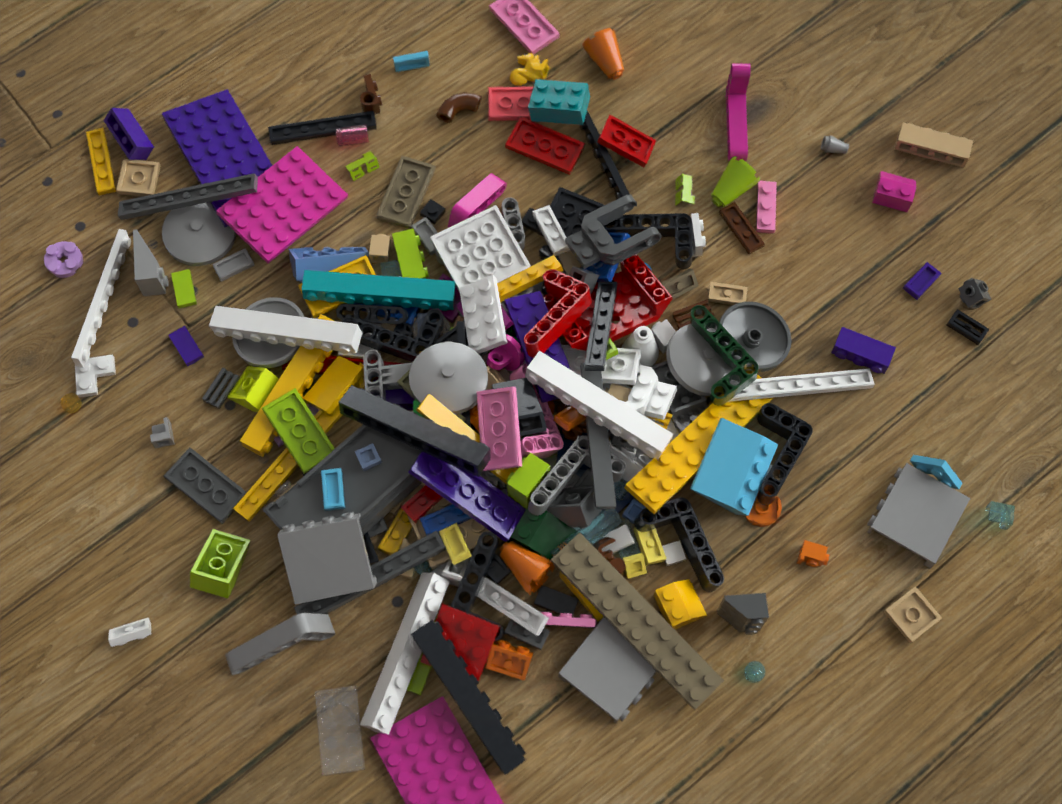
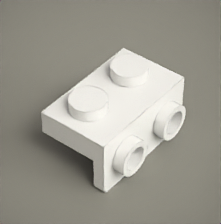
M698 213L691 214L692 257L702 256L703 247H706L705 236L701 235V231L704 230L703 220H699Z

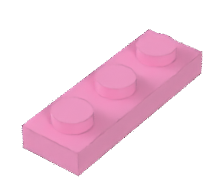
M759 181L757 184L756 232L773 234L775 232L777 182Z
M541 612L549 618L546 625L595 628L597 626V619H592V615L580 614V618H573L570 613H560V617L552 616L551 612Z

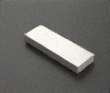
M550 205L532 211L533 217L553 255L557 256L570 251V248L565 243L566 236Z

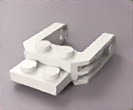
M639 364L636 385H633L628 401L621 402L644 416L664 420L677 392V386L658 382V376L652 367Z

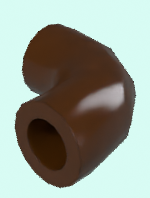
M467 92L454 94L444 100L436 113V117L443 122L451 123L455 115L460 111L468 110L476 113L482 96Z

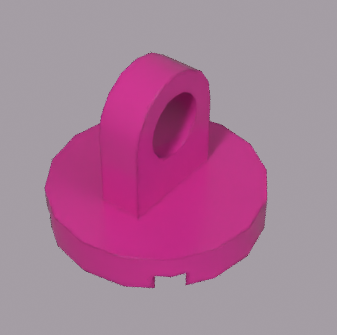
M506 334L507 344L491 349L486 361L490 368L501 370L505 367L508 371H514L523 364L524 353H521V346L515 338Z

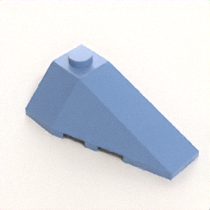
M313 247L289 249L293 276L297 281L303 282L304 270L328 272L365 255L369 256V252L365 247H342L339 249L340 251L330 247H324L321 251H315Z

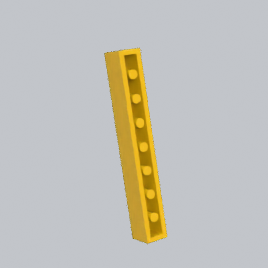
M322 314L318 317V319L334 321ZM303 346L299 347L242 436L240 442L244 448L261 457H264L265 453L270 452L274 438L279 437V435L264 414L262 408L296 388L303 399V393L306 388L309 389L311 387L313 377L321 371L323 361L331 355L333 350L327 352L320 348L307 349Z

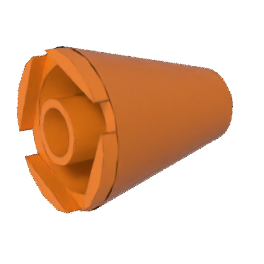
M606 28L594 33L595 37L590 40L588 37L582 46L609 79L613 78V80L622 77L624 67L615 31L611 30V28Z
M514 541L505 542L500 548V557L529 595H531V591L535 593L547 581L549 570L553 572L555 569V565L551 560Z

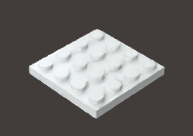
M497 205L430 237L452 280L455 281L459 292V288L488 276L494 275L497 283L531 267Z

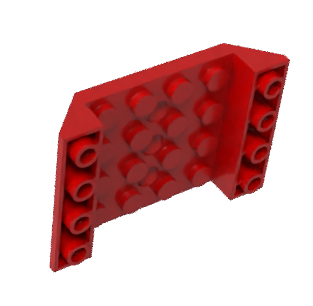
M637 254L620 262L621 271L614 274L611 281L617 282L618 285L612 322L619 321L616 324L612 323L610 332L612 342L633 333L640 326H647L658 321L673 299L671 294ZM598 282L591 293V305L562 334L571 348L587 351ZM550 294L543 296L548 311L560 300Z

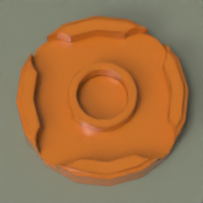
M764 491L766 494L771 495L770 492ZM756 496L751 511L745 518L755 526H770L776 522L781 514V500L776 496L771 504L764 505L758 501Z

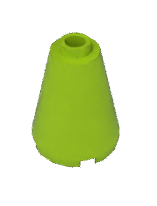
M736 156L730 159L711 194L713 199L711 201L717 207L727 206L759 183L760 177H755L756 171L743 159L737 161L735 160Z

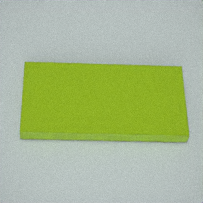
M296 388L262 408L303 474L313 469L335 449Z

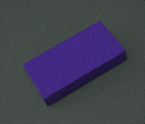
M926 262L904 285L903 289L918 300L942 273Z
M185 326L168 335L187 367L204 358Z

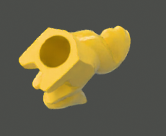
M532 53L517 56L518 63L525 67L514 69L511 72L510 82L513 85L521 86L526 84L527 81L533 82L536 79H546L550 66L547 65L548 59L540 63L539 55L534 57Z

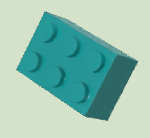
M536 79L528 105L531 121L583 125L590 101L588 83Z

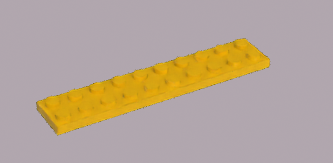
M775 397L730 401L722 406L712 403L668 444L658 460L653 458L624 488L655 514L697 473L720 418L745 427L760 412L762 406L770 403Z

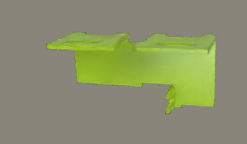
M371 151L362 154L363 158L345 166L350 172L353 181L365 175L360 165L365 163L368 173L380 167L377 158Z
M682 173L676 178V190L682 185L683 189L675 195V206L681 201L695 204V196L691 195L692 176Z

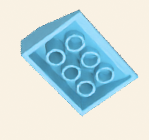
M720 418L690 489L736 515L748 516L778 444L763 435Z

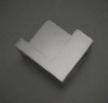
M168 417L163 418V424L152 426L150 438L155 448L175 444L172 425Z

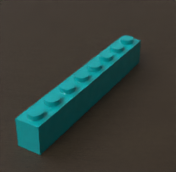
M304 270L302 295L303 299L309 301H339L348 304H380L383 306L420 307L421 309L434 308L447 311L454 309L455 281Z

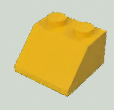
M690 579L670 583L654 592L653 596L664 619L674 630L707 616Z

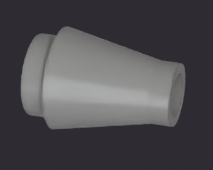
M831 135L824 136L821 143V150H824L825 153L846 154L849 149V144Z

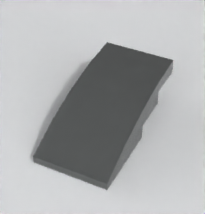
M667 361L651 367L658 376V382L677 386V392L668 413L673 415L671 420L680 434L708 408L705 396L692 393L679 384L672 375Z

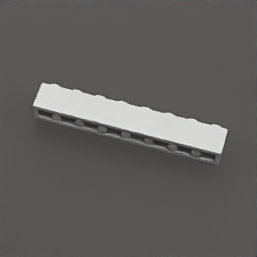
M215 306L209 324L214 334L219 337L231 336L239 340L246 338L255 342H260L261 340L271 344L283 343L291 347L298 345L307 349L320 348L327 352L335 350L343 354L357 353L362 337V331L358 324Z
M541 351L537 353L528 365L525 377L529 382L539 385L548 394L555 395L564 404L571 405L580 414L588 415L596 424L605 426L615 436H620L627 440L631 446L643 450L647 456L658 460L670 443L673 433Z
M436 573L421 574L360 725L377 733L389 735L422 652L411 634L429 621L433 620L434 622L450 582Z

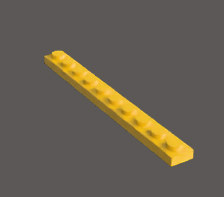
M363 374L354 386L365 390ZM339 404L330 415L321 410L314 415L325 434L342 416ZM287 447L233 508L248 522L252 520L298 467Z

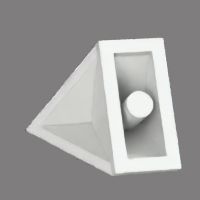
M470 558L455 565L449 560L430 573H436L450 581L449 584L459 587Z

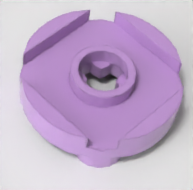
M58 242L46 248L44 264L48 271L56 277L67 278L74 275L79 267L81 268L83 255L73 242ZM64 256L68 257V259H65L64 263L60 261V258Z

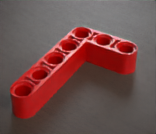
M550 269L544 272L543 280L546 292L560 300L524 336L528 356L534 358L539 351L544 353L591 305L590 289L586 283L558 270Z

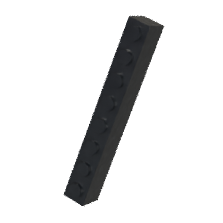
M351 385L339 401L340 414L477 477L480 476L491 460L490 448L486 444L478 443L466 435L458 434L449 427L436 424L431 419H425L413 411L405 410L395 403L385 401L382 397L374 396L362 388Z
M431 620L413 632L411 636L501 772L506 775L526 761L524 758L526 753L519 743L516 745L512 740L514 734L508 726L504 727L500 722L502 716L496 708L492 710L488 704L491 701L485 691L480 692L476 686L479 684L473 674L469 675L466 671L467 664L461 656L457 657L453 650L456 648L451 640H446L442 635L444 630L439 622L434 623Z

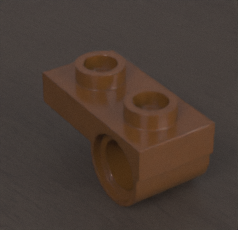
M370 74L364 75L367 91L360 96L362 111H374V114L380 113L379 106L382 105L380 95H376L375 92L378 91L376 80L372 81Z

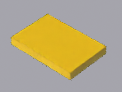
M338 356L306 393L303 400L330 415L351 385L354 386L363 376L364 368Z

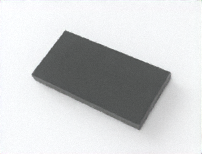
M189 448L164 475L166 480L221 524L235 511L233 508L247 493L192 448Z

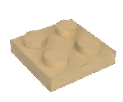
M124 159L117 185V193L133 196L155 194L161 168L160 163Z
M916 586L884 611L909 643H912L942 619Z

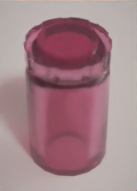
M367 125L346 127L341 130L340 128L336 129L339 147L369 143Z

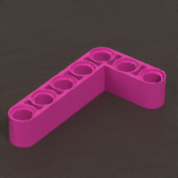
M747 63L731 64L726 85L728 161L734 156L737 157L735 159L737 161L740 159L747 161L746 92L750 80L751 65Z

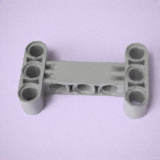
M367 351L363 358L365 391L372 395H380L386 401L385 390L402 389L397 381L410 370L412 363L384 366L378 351ZM378 359L376 363L370 364L371 360ZM373 377H379L377 381L371 382Z

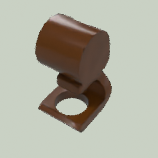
M604 537L595 542L593 546L622 574L625 570V562L613 556L612 550L602 551V548L616 540Z

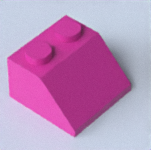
M880 171L872 203L908 212L914 199L916 180Z

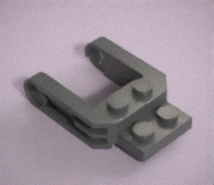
M625 195L584 215L581 231L565 238V243L584 269L599 261L614 266L654 246L660 241L661 234L656 227H651L618 244H614V240L604 228V225L622 217L623 214L637 206V202L632 195Z

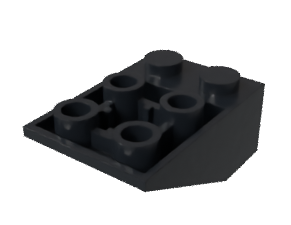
M527 378L491 384L492 389L516 387L520 439L541 435L547 431L542 408L533 385Z

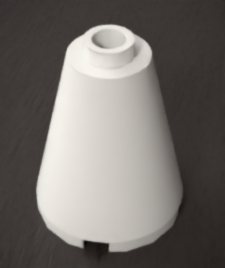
M646 326L636 328L622 345V348L641 350L640 365L651 367L658 359V345L651 329Z

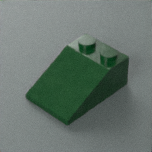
M527 507L513 531L511 539L551 560L559 552L558 546L563 542L568 544L580 532L569 527L548 511L541 515H533Z

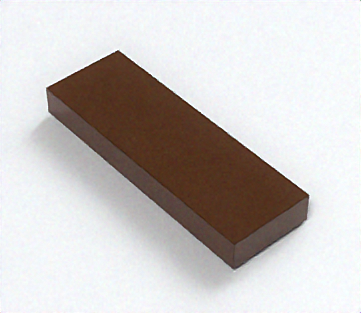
M735 202L719 210V214L748 255L764 247L765 243Z

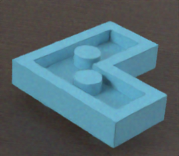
M918 455L912 456L910 462L915 468L926 474L934 475L938 481L951 488L960 489L962 482L946 460Z

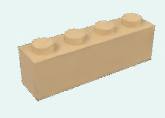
M903 122L898 132L894 149L964 168L969 160L973 141L965 137H957L946 132L942 133L930 128H923L912 123Z

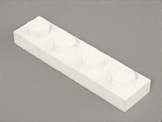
M484 578L477 597L533 634L539 636L549 618L490 579Z

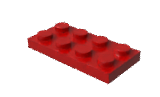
M520 117L505 144V148L570 175L585 148V143Z

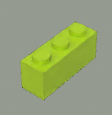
M414 229L392 233L402 277L429 278L428 269L423 267L422 262H425L423 251H419L418 248L421 245L419 235H415Z

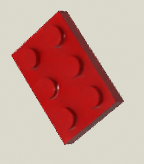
M609 115L597 142L644 168L648 163L656 140L616 117Z

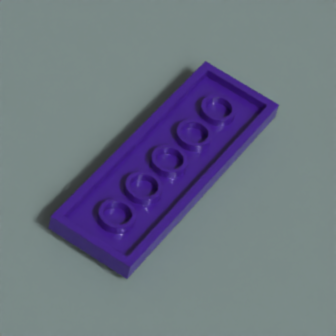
M541 291L504 300L507 313L514 323L512 326L521 350L524 353L527 366L534 358L527 354L524 336L548 312ZM558 338L544 354L570 369ZM534 384L541 403L559 399L555 395L545 392L539 385Z
M422 451L408 471V473L505 542L511 537L526 510L481 476L472 475Z

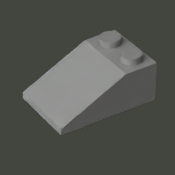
M137 229L133 230L135 282L143 296L166 294V287L169 286L167 275L164 276L163 267L159 266Z

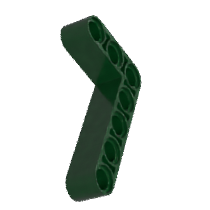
M696 305L691 309L690 313L692 326L732 368L731 372L716 382L711 388V402L714 405L722 406L757 379L758 364L707 308L702 305ZM702 315L703 318L697 319L695 316ZM713 328V329H715L716 331H715V332H709V331H707V329ZM720 342H727L728 345L722 346V345H720L719 343H720ZM738 355L741 359L735 360L732 356ZM752 369L754 372L749 374L745 370ZM736 380L739 384L732 385L730 381ZM722 392L724 396L718 397L715 393Z

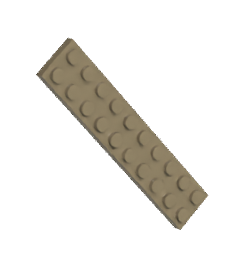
M581 533L575 536L551 559L556 568L693 710H696L724 681Z

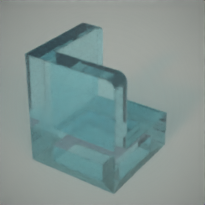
M991 501L986 506V511H989L988 520L1000 523V529L1008 530L1013 525L1015 506Z

